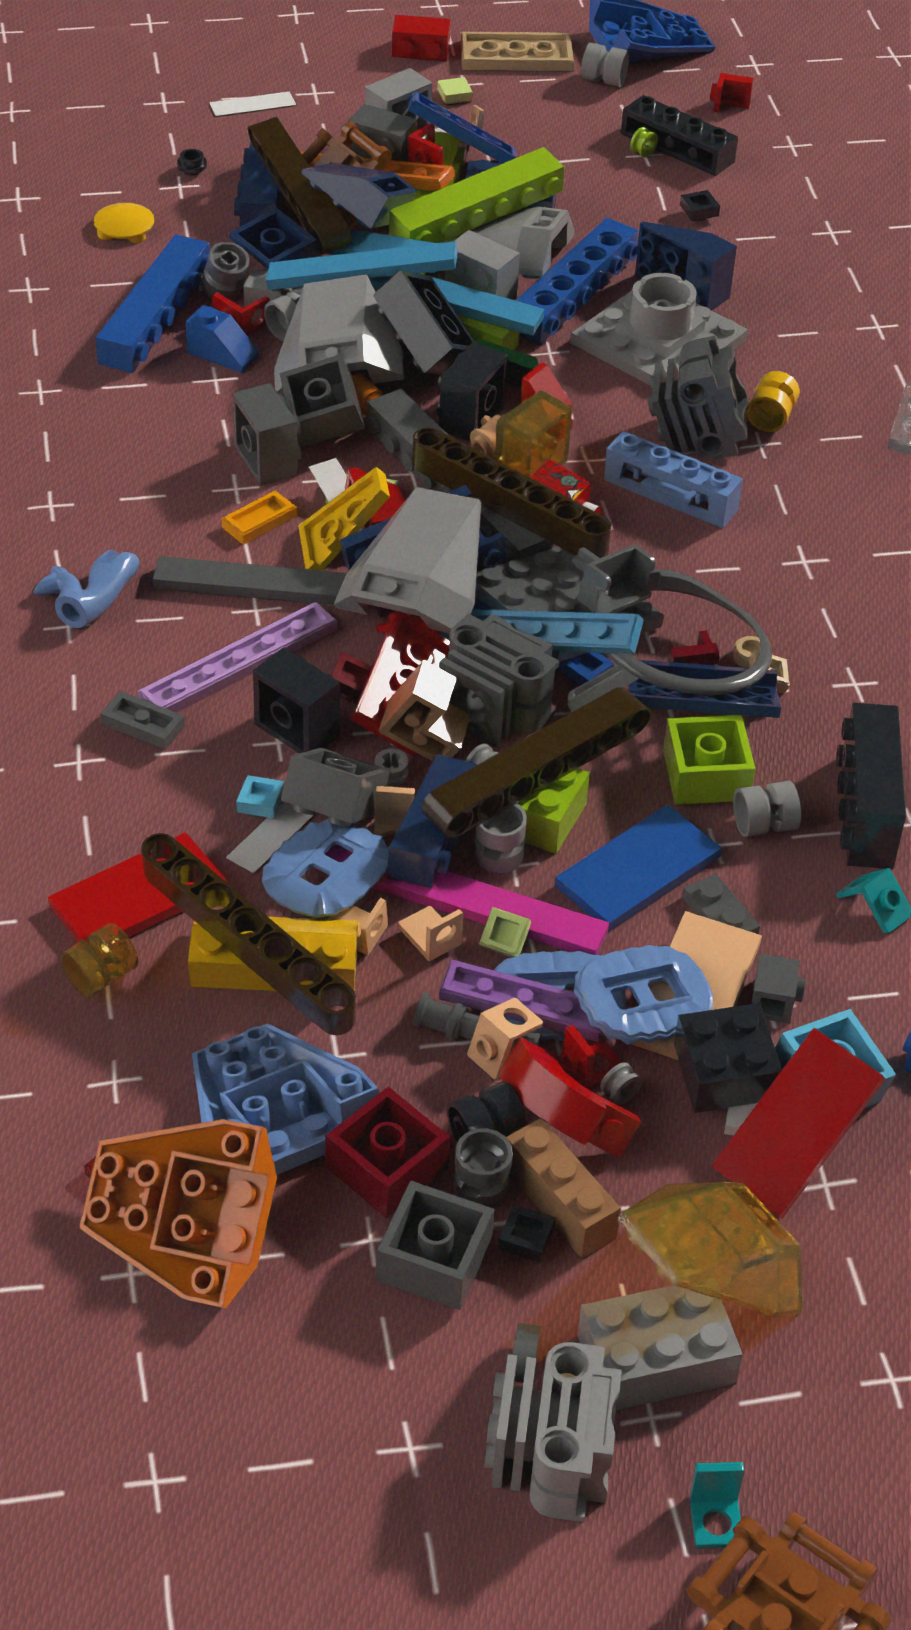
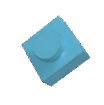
M247 775L236 801L237 812L275 818L281 803L284 781Z

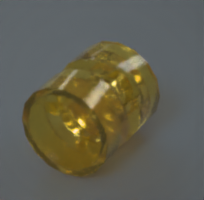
M108 923L88 936L89 943L81 940L60 954L61 966L72 986L84 997H92L110 985L111 978L118 980L138 967L139 960L132 942L123 930L114 923Z

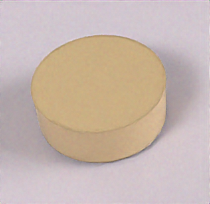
M746 636L736 641L733 659L738 666L750 668V655L754 650H761L758 637Z

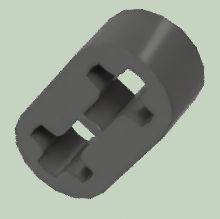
M517 1324L512 1354L517 1355L516 1383L524 1382L527 1357L536 1358L537 1360L541 1327L539 1325Z

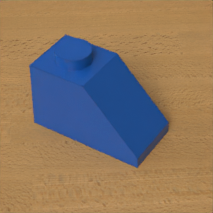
M202 305L186 321L187 353L241 373L259 357V350L230 314Z

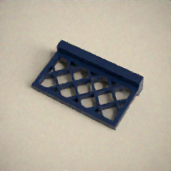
M640 660L660 671L693 679L728 678L749 669ZM768 670L762 679L746 689L721 695H697L677 692L651 684L640 678L627 685V691L647 708L780 718L781 704L776 688V670Z

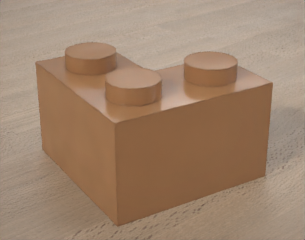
M423 660L389 698L378 732L431 761H434L437 754L452 758L462 747L471 716L449 703L456 677Z

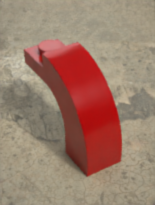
M522 1037L518 1038L499 1070L501 1080L510 1084L520 1102L538 1117L583 1145L589 1142L618 1158L621 1157L642 1123L639 1116L602 1098L574 1080L562 1069L556 1055Z

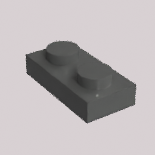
M119 691L100 713L102 725L164 750L167 749L185 727L183 715L123 691Z
M717 874L683 887L682 899L695 914L759 934L760 925Z

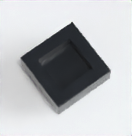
M709 190L681 195L680 206L691 221H703L707 218L719 216L720 205Z
M513 1204L499 1237L498 1249L540 1263L554 1230L555 1217Z

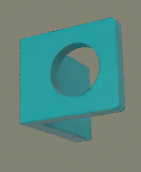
M890 868L860 875L836 893L838 898L862 893L883 933L891 932L911 917V906Z
M743 1462L695 1464L689 1501L696 1548H725L733 1538V1528L741 1519L738 1498L745 1472ZM714 1512L721 1513L729 1519L731 1528L726 1534L713 1535L705 1529L703 1525L704 1517Z

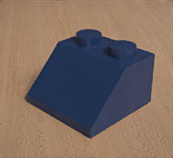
M277 207L229 232V238L233 242L241 246L267 269L270 262L317 257V239Z

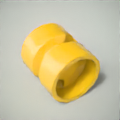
M770 371L761 378L746 411L748 420L754 427L765 432H776L785 426L800 394L799 385L796 380L789 374L781 371Z

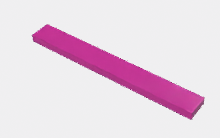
M335 845L324 855L338 862H344L353 852ZM310 868V869H313V870L322 872V871H320V870H318V869H316V868ZM386 870L376 885L372 887V889L425 906H432V908L450 914L460 909L463 913V918L485 925L492 907L531 920L532 923L526 938L569 952L582 951L598 955L609 931V922L448 871L445 875L439 874L433 888L387 877Z

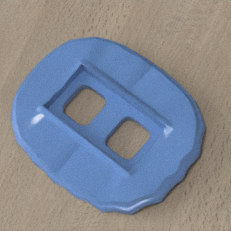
M328 818L320 823L310 822L303 831H297L290 840L283 841L280 849L272 854L270 862L263 866L262 883L267 894L273 900L294 913L315 919L324 916H335L341 911L351 908L385 874L388 868L389 847L386 846L382 836L374 835L367 828L358 827L354 823L348 827L330 823ZM335 845L353 852L344 862H338L324 855ZM310 868H316L329 875L320 885H313L300 878Z
M647 945L597 956L584 964L575 975L574 993L579 999L581 1009L587 1014L590 1025L601 1029L607 1039H620L627 1045L637 1041L651 1043L657 1039L667 1041L675 1036L678 1015L713 1009V994L702 970L686 953L679 952L669 946ZM660 981L667 982L676 998L658 1001L653 996L648 984ZM624 989L630 990L639 1006L625 1010L620 1009L611 993Z
M582 951L523 953L517 957L505 959L494 971L566 989L575 987V975L581 967L600 955ZM626 990L612 992L611 994L620 1009H627ZM504 1017L512 1024H525V1022ZM544 1027L532 1031L536 1034H542V1041L554 1038L564 1042L565 1033Z

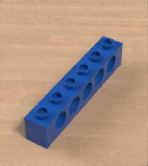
M606 217L515 300L545 309L544 318L534 335L531 336L520 332L519 336L541 345L548 337L554 335L558 328L565 321L570 320L582 305H586L598 290H602L614 275H618L630 260L632 261L636 258L638 229Z

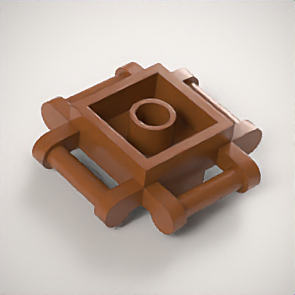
M352 121L343 125L341 135L337 139L324 128H321L316 134L317 138L302 154L308 165H310L327 145L329 147L328 150L313 167L336 163L381 171L392 158V152L385 146H378L360 132V127ZM354 142L372 156V160L369 163H366L349 149ZM282 195L281 204L288 210H293L284 195ZM336 206L346 221L348 228L351 229L357 223L355 221L356 216L348 210Z
M795 1511L785 1521L775 1539L765 1533L763 1527L756 1520L743 1516L733 1528V1538L703 1577H695L686 1589L689 1598L697 1606L714 1617L703 1630H841L849 1618L858 1624L854 1630H886L891 1623V1618L881 1606L872 1602L867 1603L861 1599V1596L873 1581L878 1568L866 1559L861 1563L806 1525L807 1519ZM797 1542L851 1579L846 1587L842 1586L791 1551L790 1548ZM750 1549L759 1556L739 1581L737 1589L727 1599L719 1594L718 1589Z

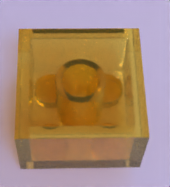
M542 390L529 399H525L520 405L497 420L495 460L528 477H531L547 459L559 465L567 462L572 407Z

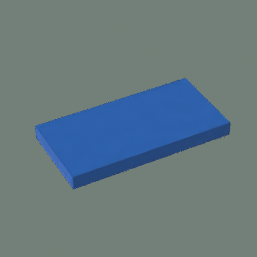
M413 92L409 99L408 111L502 164L517 158L516 149L513 146L418 92Z
M667 804L557 875L554 886L590 917L609 922V931H611L720 858L722 847Z

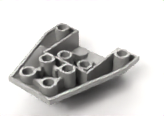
M534 207L512 212L470 231L519 252V274H522L524 278L536 279L540 276L542 277L551 266V248L567 246L574 237L575 230L568 210ZM462 234L457 235V236H455V237H453V238H450V239H448V240H445V241H443V242H441V243H444V242H453V241L456 240L458 237H460Z
M367 274L304 284L274 367L275 391L278 395L285 397L279 373L340 354L344 355L350 371L367 369L373 384L404 380L402 348L390 322L378 311L379 304L373 297L375 290Z
M416 487L347 572L334 606L338 609L367 615L371 605L418 615L429 629L450 633L451 629L467 614H471L475 604L481 513L480 500Z

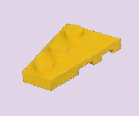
M375 467L298 525L305 569L323 571L341 551L340 540L359 532L389 499L390 494L386 475L379 468Z

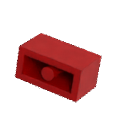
M395 15L392 30V57L447 61L450 46L451 19Z

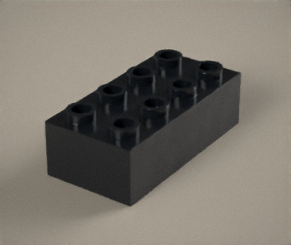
M853 702L850 717H844L842 721L841 739L845 740L844 745L838 744L836 751V767H842V771H839L837 793L844 794V798L840 799L838 812L839 821L845 822V826H842L840 833V849L846 850L847 866L894 869L906 819L899 709L895 705Z

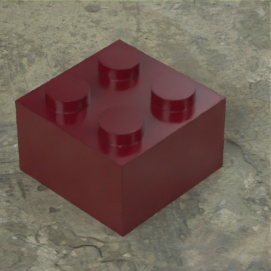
M386 1087L325 1135V1167L383 1216L388 1218L397 1210L410 1181L427 1186L449 1168L450 1136L390 1087Z

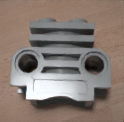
M563 1342L555 1345L548 1352L542 1390L533 1389L536 1358L527 1357L523 1387L514 1386L517 1355L508 1354L505 1373L496 1372L493 1396L497 1397L493 1399V1410L489 1417L486 1441L488 1444L484 1467L493 1468L492 1487L501 1489L505 1459L514 1460L511 1490L520 1491L524 1461L533 1462L530 1502L534 1509L544 1516L584 1522L587 1501L606 1503L608 1490L607 1471L612 1465L615 1441L614 1421L616 1406L614 1403L620 1393L622 1370L603 1367L604 1346L574 1342Z

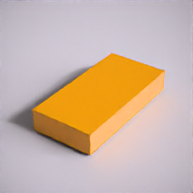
M274 490L221 518L222 528L244 545L297 517V507Z

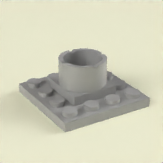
M653 273L642 277L640 281L633 285L632 291L573 331L570 343L650 385V377L654 376L655 362L662 361L667 375L668 359L675 358L679 370L680 351L687 342L716 335L720 349L733 346V349H735L747 340L749 329L711 311L707 307L697 304L696 289L689 281H683L680 276L674 274Z

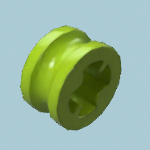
M641 127L632 136L630 148L642 157H648L657 146L658 136L653 131L649 132L647 128Z

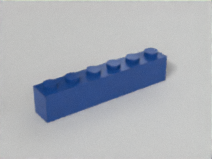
M177 234L172 237L96 336L97 362L99 365L133 373L139 364L146 360L148 352L153 345L160 341L162 333L168 326L172 325L176 314L181 308L183 309L186 306L193 291L198 290L210 252L209 242Z

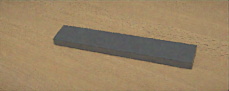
M159 556L153 576V589L334 605L347 573Z

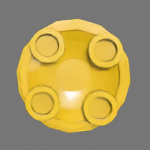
M134 203L108 205L99 210L94 216V226L97 228L98 237L102 240L116 238L128 239L132 243H139L146 239V232L154 225V215L146 207Z

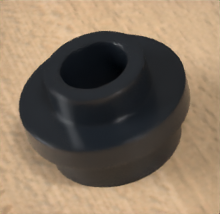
M186 149L180 153L177 167L187 175H198L206 169L207 160L202 151Z

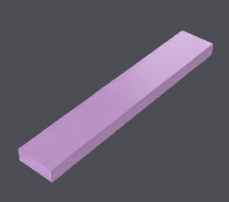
M314 602L138 690V698L173 712H178L252 674L255 668L282 648H286L294 653L337 631V620L317 602Z

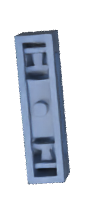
M625 431L620 433L607 447L604 480L720 528H724L739 509L743 478L725 470L715 468L695 458H690ZM629 470L634 472L633 478L639 479V475L646 478L641 483H638L622 475ZM694 497L697 504L703 501L708 502L709 511L692 505L691 502Z

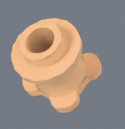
M498 414L491 418L485 415L481 419L482 427L480 429L476 428L470 433L471 447L491 458L497 454L498 448L504 442L511 444L515 440V436L509 431L505 419Z

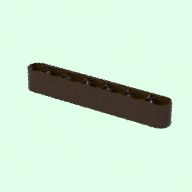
M277 116L248 126V134L253 148L305 230L317 239V249L319 252L325 255L352 245V237L348 225L329 195L324 191L315 189L309 183L310 180L301 173L303 169L310 168V166Z
M426 427L414 433L412 465L418 472L452 490L466 485L472 493V498L479 499L481 505L575 556L578 555L579 549L583 547L599 558L608 555L611 523L606 517L438 429Z
M617 687L435 788L424 799L421 811L446 836L456 838L634 737L647 726L650 721L651 710L624 687Z
M157 833L152 834L143 841L141 846L145 878L149 883L323 1031L331 1035H342L353 1028L356 1021V996L349 984L172 836ZM189 882L195 883L193 885H183ZM219 906H220V907H224L223 909H219V910L212 909V908H214V907H219ZM244 931H253L252 934H241ZM272 956H283L282 959L278 960L270 959ZM302 981H312V982H314V983H312V984H310V985H302V984H300V982H302ZM333 1006H342L344 1009L334 1011L330 1010L329 1008Z

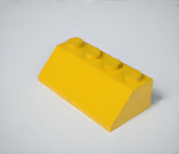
M269 917L355 991L359 921ZM194 921L191 929L188 956L191 987L276 991ZM244 931L241 934H252L253 931ZM272 956L270 959L278 960L282 959L283 956ZM312 981L300 982V984L302 985H310L314 983Z

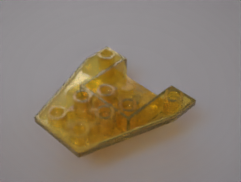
M744 1183L666 1184L622 1212L617 1218L620 1224L627 1230L628 1240L637 1249L647 1253L656 1264V1272L669 1284L772 1317H798L803 1311L801 1245Z

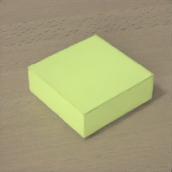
M465 77L438 80L437 90L445 104L472 101L473 91Z
M492 907L479 945L482 948L509 957H517L522 951L532 922L528 918Z

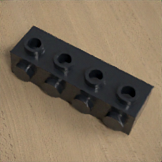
M642 95L623 108L621 135L632 139V136L639 128L645 127L649 132L653 131L658 136L655 150L713 176H717L735 162L738 136L727 132L724 128L715 127L704 122L701 118L690 116L679 111L676 107L667 106L656 101L653 97Z

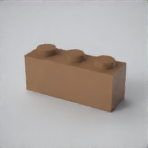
M542 1118L506 1137L512 1146L513 1154L511 1178L542 1214L555 1217L554 1228L581 1259L617 1239L621 1207Z

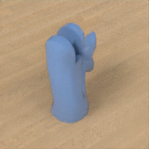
M107 550L92 564L88 585L85 590L82 589L78 579L65 568L54 566L50 570V575L40 580L37 584L34 594L37 596H47L60 593L55 601L58 617L72 628H81L96 620L111 606L125 584L137 573L140 561L134 553L122 552L119 554L114 550Z

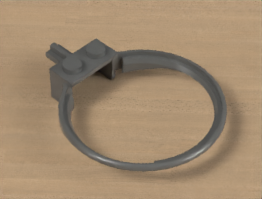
M636 544L602 558L597 557L583 547L579 549L578 555L573 557L572 563L584 572L577 600L587 606L593 613L619 612L650 598L652 595L650 591L678 592L705 599L727 609L750 626L760 640L761 650L754 665L743 673L722 679L681 677L655 669L631 654L606 653L616 664L634 676L659 687L677 692L697 695H721L741 691L754 685L768 671L772 659V649L762 627L740 606L704 583L679 572L654 569L656 564L655 558Z

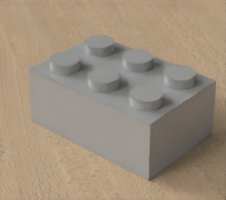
M713 1277L581 1305L577 1334L580 1343L604 1346L603 1367L622 1370L620 1393L614 1403L616 1410L737 1383L743 1354Z

